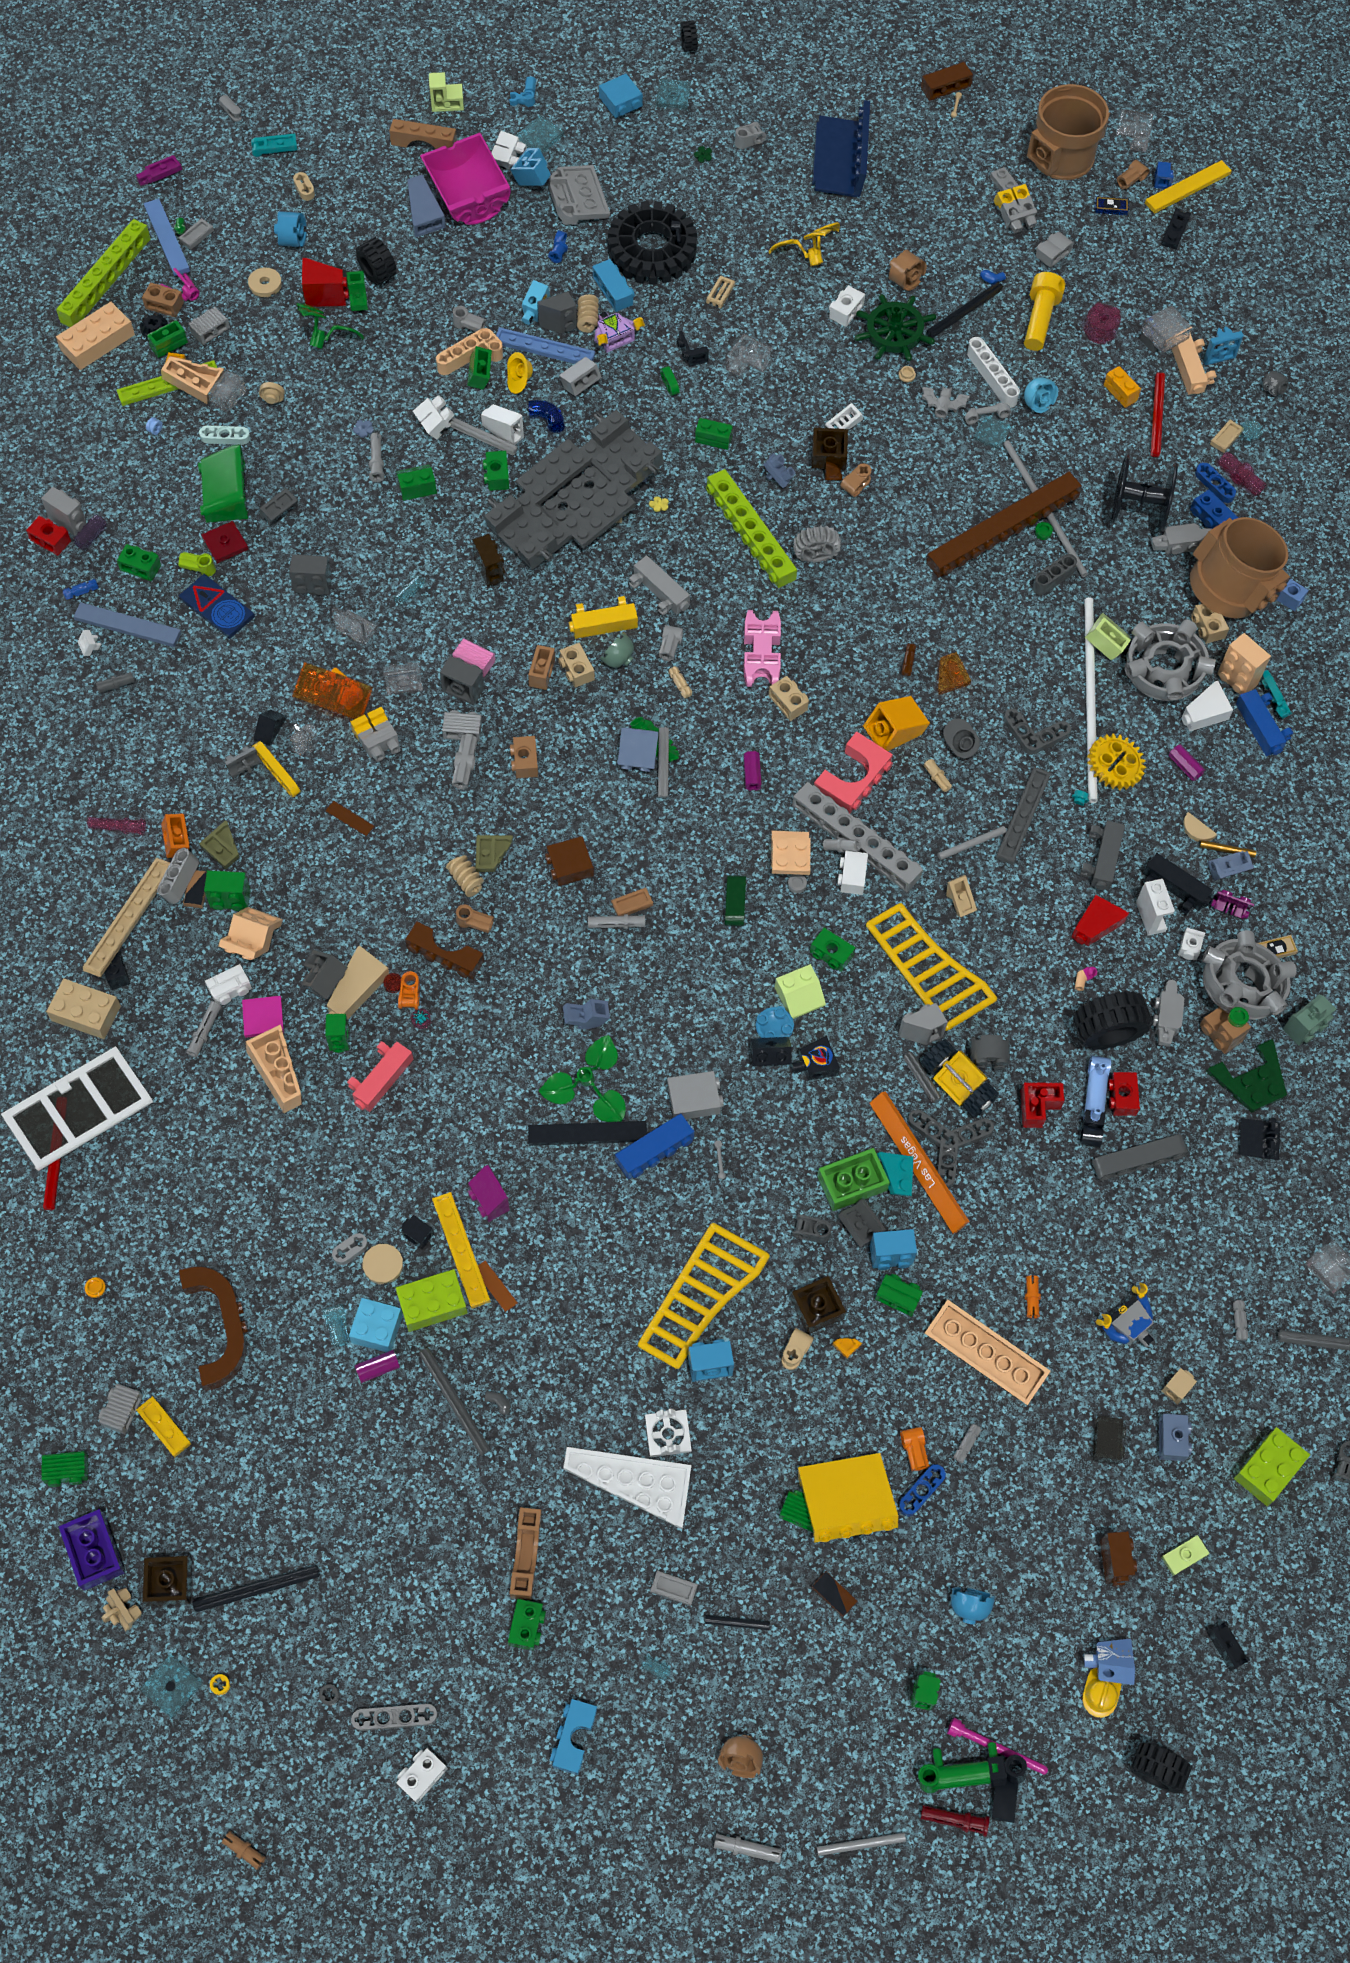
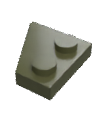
M226 820L199 843L200 847L225 869L240 858Z
M477 835L476 872H495L513 842V835Z

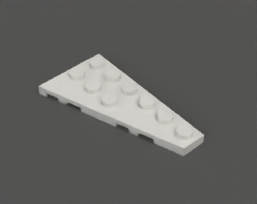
M567 1447L564 1470L680 1529L683 1528L691 1465Z

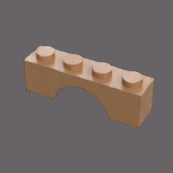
M393 119L389 130L391 145L406 148L410 142L415 140L428 142L435 149L443 146L450 148L457 141L456 129Z
M520 1507L515 1562L510 1586L511 1599L532 1601L542 1520L541 1509Z

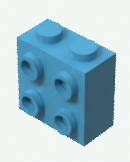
M627 74L599 85V98L615 118L643 106V94Z

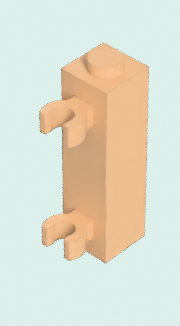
M1191 334L1174 336L1171 345L1188 395L1204 392L1207 384H1213L1215 382L1213 378L1217 377L1215 371L1204 372L1198 353L1203 352L1202 346H1205L1203 339L1193 342Z

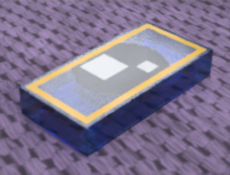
M1096 196L1095 213L1128 215V199Z

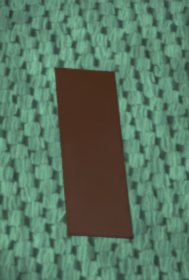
M335 801L325 810L365 836L374 828V825Z

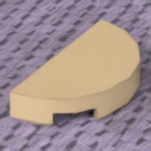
M1189 812L1186 814L1183 820L1184 831L1191 839L1199 842V840L1211 841L1216 838L1217 834Z

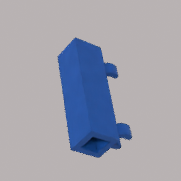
M1254 689L1240 694L1236 706L1265 756L1277 755L1283 751L1286 742L1291 739L1290 735L1294 733L1290 727L1280 731L1266 707L1270 705L1269 700L1273 699L1271 694L1266 693L1260 697L1257 690Z

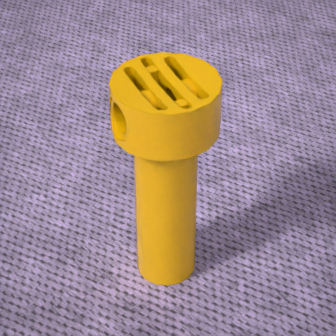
M1041 272L1033 278L1029 295L1034 301L1024 341V346L1029 350L1039 351L1043 349L1053 306L1058 305L1062 301L1066 283L1061 276L1055 273Z

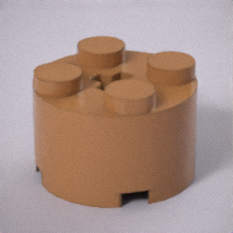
M906 249L897 258L894 257L890 261L889 279L903 289L911 291L921 282L919 279L921 275H925L927 265L922 259Z

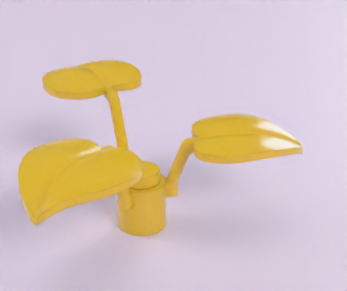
M838 222L831 223L805 235L804 240L810 238L813 240L814 247L808 249V253L798 240L790 239L773 245L769 250V254L778 247L797 244L805 258H809L811 267L822 264L820 236H825L831 231L839 232L840 224Z

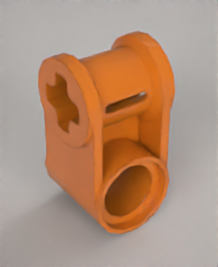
M409 971L402 975L398 997L399 1009L403 1007L419 1009L420 982L415 972ZM408 981H415L413 985L406 984Z

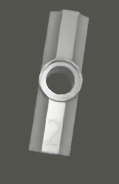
M466 733L462 735L459 751L455 755V771L452 786L457 789L464 790L468 788L471 771L474 770L475 751L478 740L473 734Z

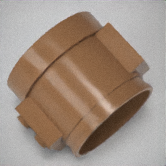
M1076 84L1060 85L1050 89L1043 95L1036 116L1037 129L1031 134L1027 157L1035 163L1042 173L1059 180H1073L1084 176L1091 170L1099 141L1104 138L1110 115L1107 103L1102 96L1088 87Z
M1241 517L1234 520L1229 518L1208 531L1193 553L1198 560L1190 572L1191 587L1201 603L1213 612L1222 614L1225 617L1243 618L1251 615L1258 609L1260 611L1268 605V602L1273 603L1279 597L1277 595L1278 592H1281L1287 586L1286 582L1290 576L1283 570V567L1288 561V548L1281 535L1270 525L1254 518Z

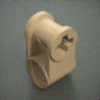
M795 1328L782 1356L783 1367L788 1370L796 1369L811 1346L814 1337ZM791 1355L795 1357L792 1361L788 1359Z

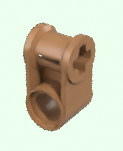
M864 463L858 465L842 480L840 487L853 497L858 496L871 481V467Z

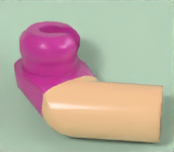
M1086 967L1077 973L1075 989L1083 991L1085 982L1097 975V969L1095 967Z

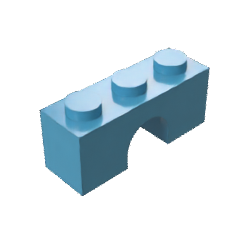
M574 1699L571 1700V1704H566L563 1713L566 1721L564 1726L560 1725L556 1739L560 1740L558 1748H553L550 1761L553 1762V1768L579 1775L585 1751L577 1749L572 1745L571 1736L578 1729L592 1730L597 1706Z

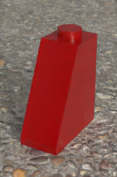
M1095 895L1074 929L1072 938L1080 944L1090 946L1123 925L1129 912Z

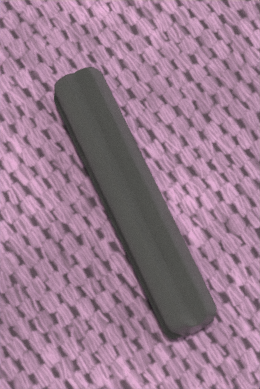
M913 1052L905 1054L903 1057L904 1061L932 1103L938 1102L941 1095Z

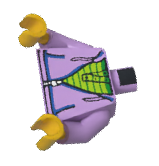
M602 312L598 317L599 321L597 322L594 341L599 346L603 344L606 353L635 341V329L638 331L641 326H645L643 318L638 317L632 321L622 317L619 313L609 316L607 312Z

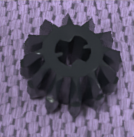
M155 312L151 316L147 314V318L143 317L140 323L141 334L148 340V334L167 325L168 321L161 314L156 315Z

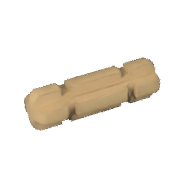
M678 667L670 668L669 675L673 678L684 698L691 697L692 690L687 686L688 684L682 674L679 673Z

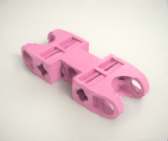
M753 610L747 611L744 627V644H753V652L744 653V679L746 687H752V683L758 677L767 678L771 685L779 681L781 653H772V645H780L781 621L778 611H772L770 618L764 621L757 619L755 614H753Z

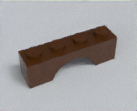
M416 921L405 939L407 949L414 954L419 953L428 961H436L447 970L452 969L464 978H475L484 963L482 952L467 945L457 951L443 950L434 942L433 929Z

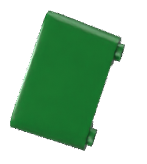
M241 444L232 445L202 458L201 462L198 463L199 473L202 474L203 505H200L201 516H205L206 523L248 519L244 487L245 460Z

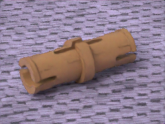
M232 1831L226 1834L228 1838H224L222 1844L235 1852L237 1858H243L258 1870L262 1866L260 1863H264L266 1857L254 1850L249 1842L245 1843Z

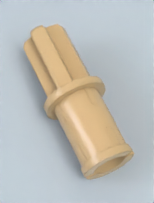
M929 759L924 763V767L930 773L932 781H936L942 791L947 792L952 788V785L944 776L945 772L940 770L933 759Z

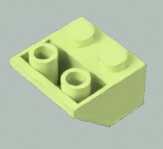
M1104 613L1099 616L1085 636L1091 644L1111 661L1120 655L1131 641L1130 636Z

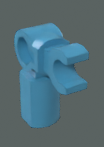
M526 77L525 90L521 94L510 92V105L521 104L531 107L535 104V77Z

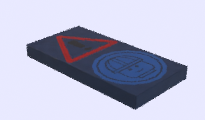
M205 574L179 595V599L229 639L255 617V614Z

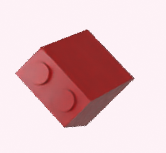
M302 258V288L305 304L312 307L346 306V299H349V289L345 288L347 287V277L343 276V270L308 258Z

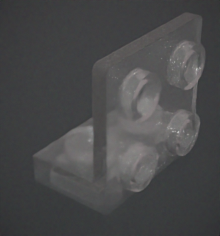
M335 606L333 607L335 627L341 634L345 633L354 641L365 645L377 631V625L347 609L344 612Z

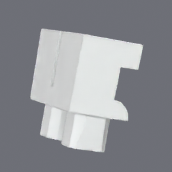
M501 131L492 150V155L498 166H503L510 171L511 167L519 159V157H516L517 153L523 154L527 149V145L520 142L519 137Z
M439 395L433 400L427 398L413 410L427 433L435 439L442 435L440 432L445 427L451 426L449 421L454 416V413L448 407L442 411L440 410L446 405V402Z

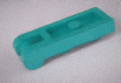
M295 133L256 137L251 140L252 154L255 157L267 153L298 150Z

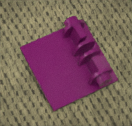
M1226 890L1218 891L1214 895L1218 897L1217 900L1213 899L1211 903L1215 910L1223 912L1228 902L1224 913H1227L1231 903L1233 907L1230 915H1232L1237 905L1234 916L1241 919H1247L1249 911H1246L1247 908L1251 909L1255 905L1250 903V899L1242 896L1240 898L1233 897V893Z

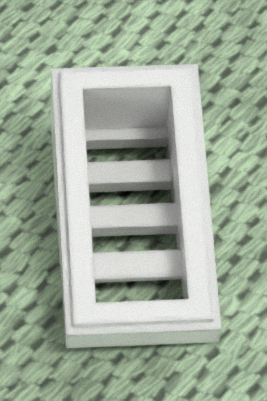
M851 403L829 420L825 426L827 428H834L832 425L835 424L839 429H850L863 420V415Z

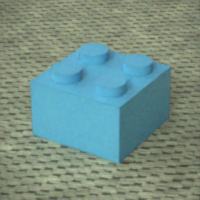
M361 1298L349 1334L351 1343L383 1352L391 1351L403 1317L401 1308Z

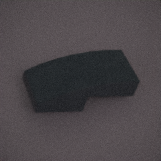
M1006 1779V1786L995 1787L992 1820L1015 1823L1019 1784H1013Z

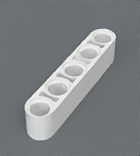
M980 337L971 338L967 351L969 359L1000 401L1008 404L1010 408L1015 407L1020 393L1018 386L984 340Z

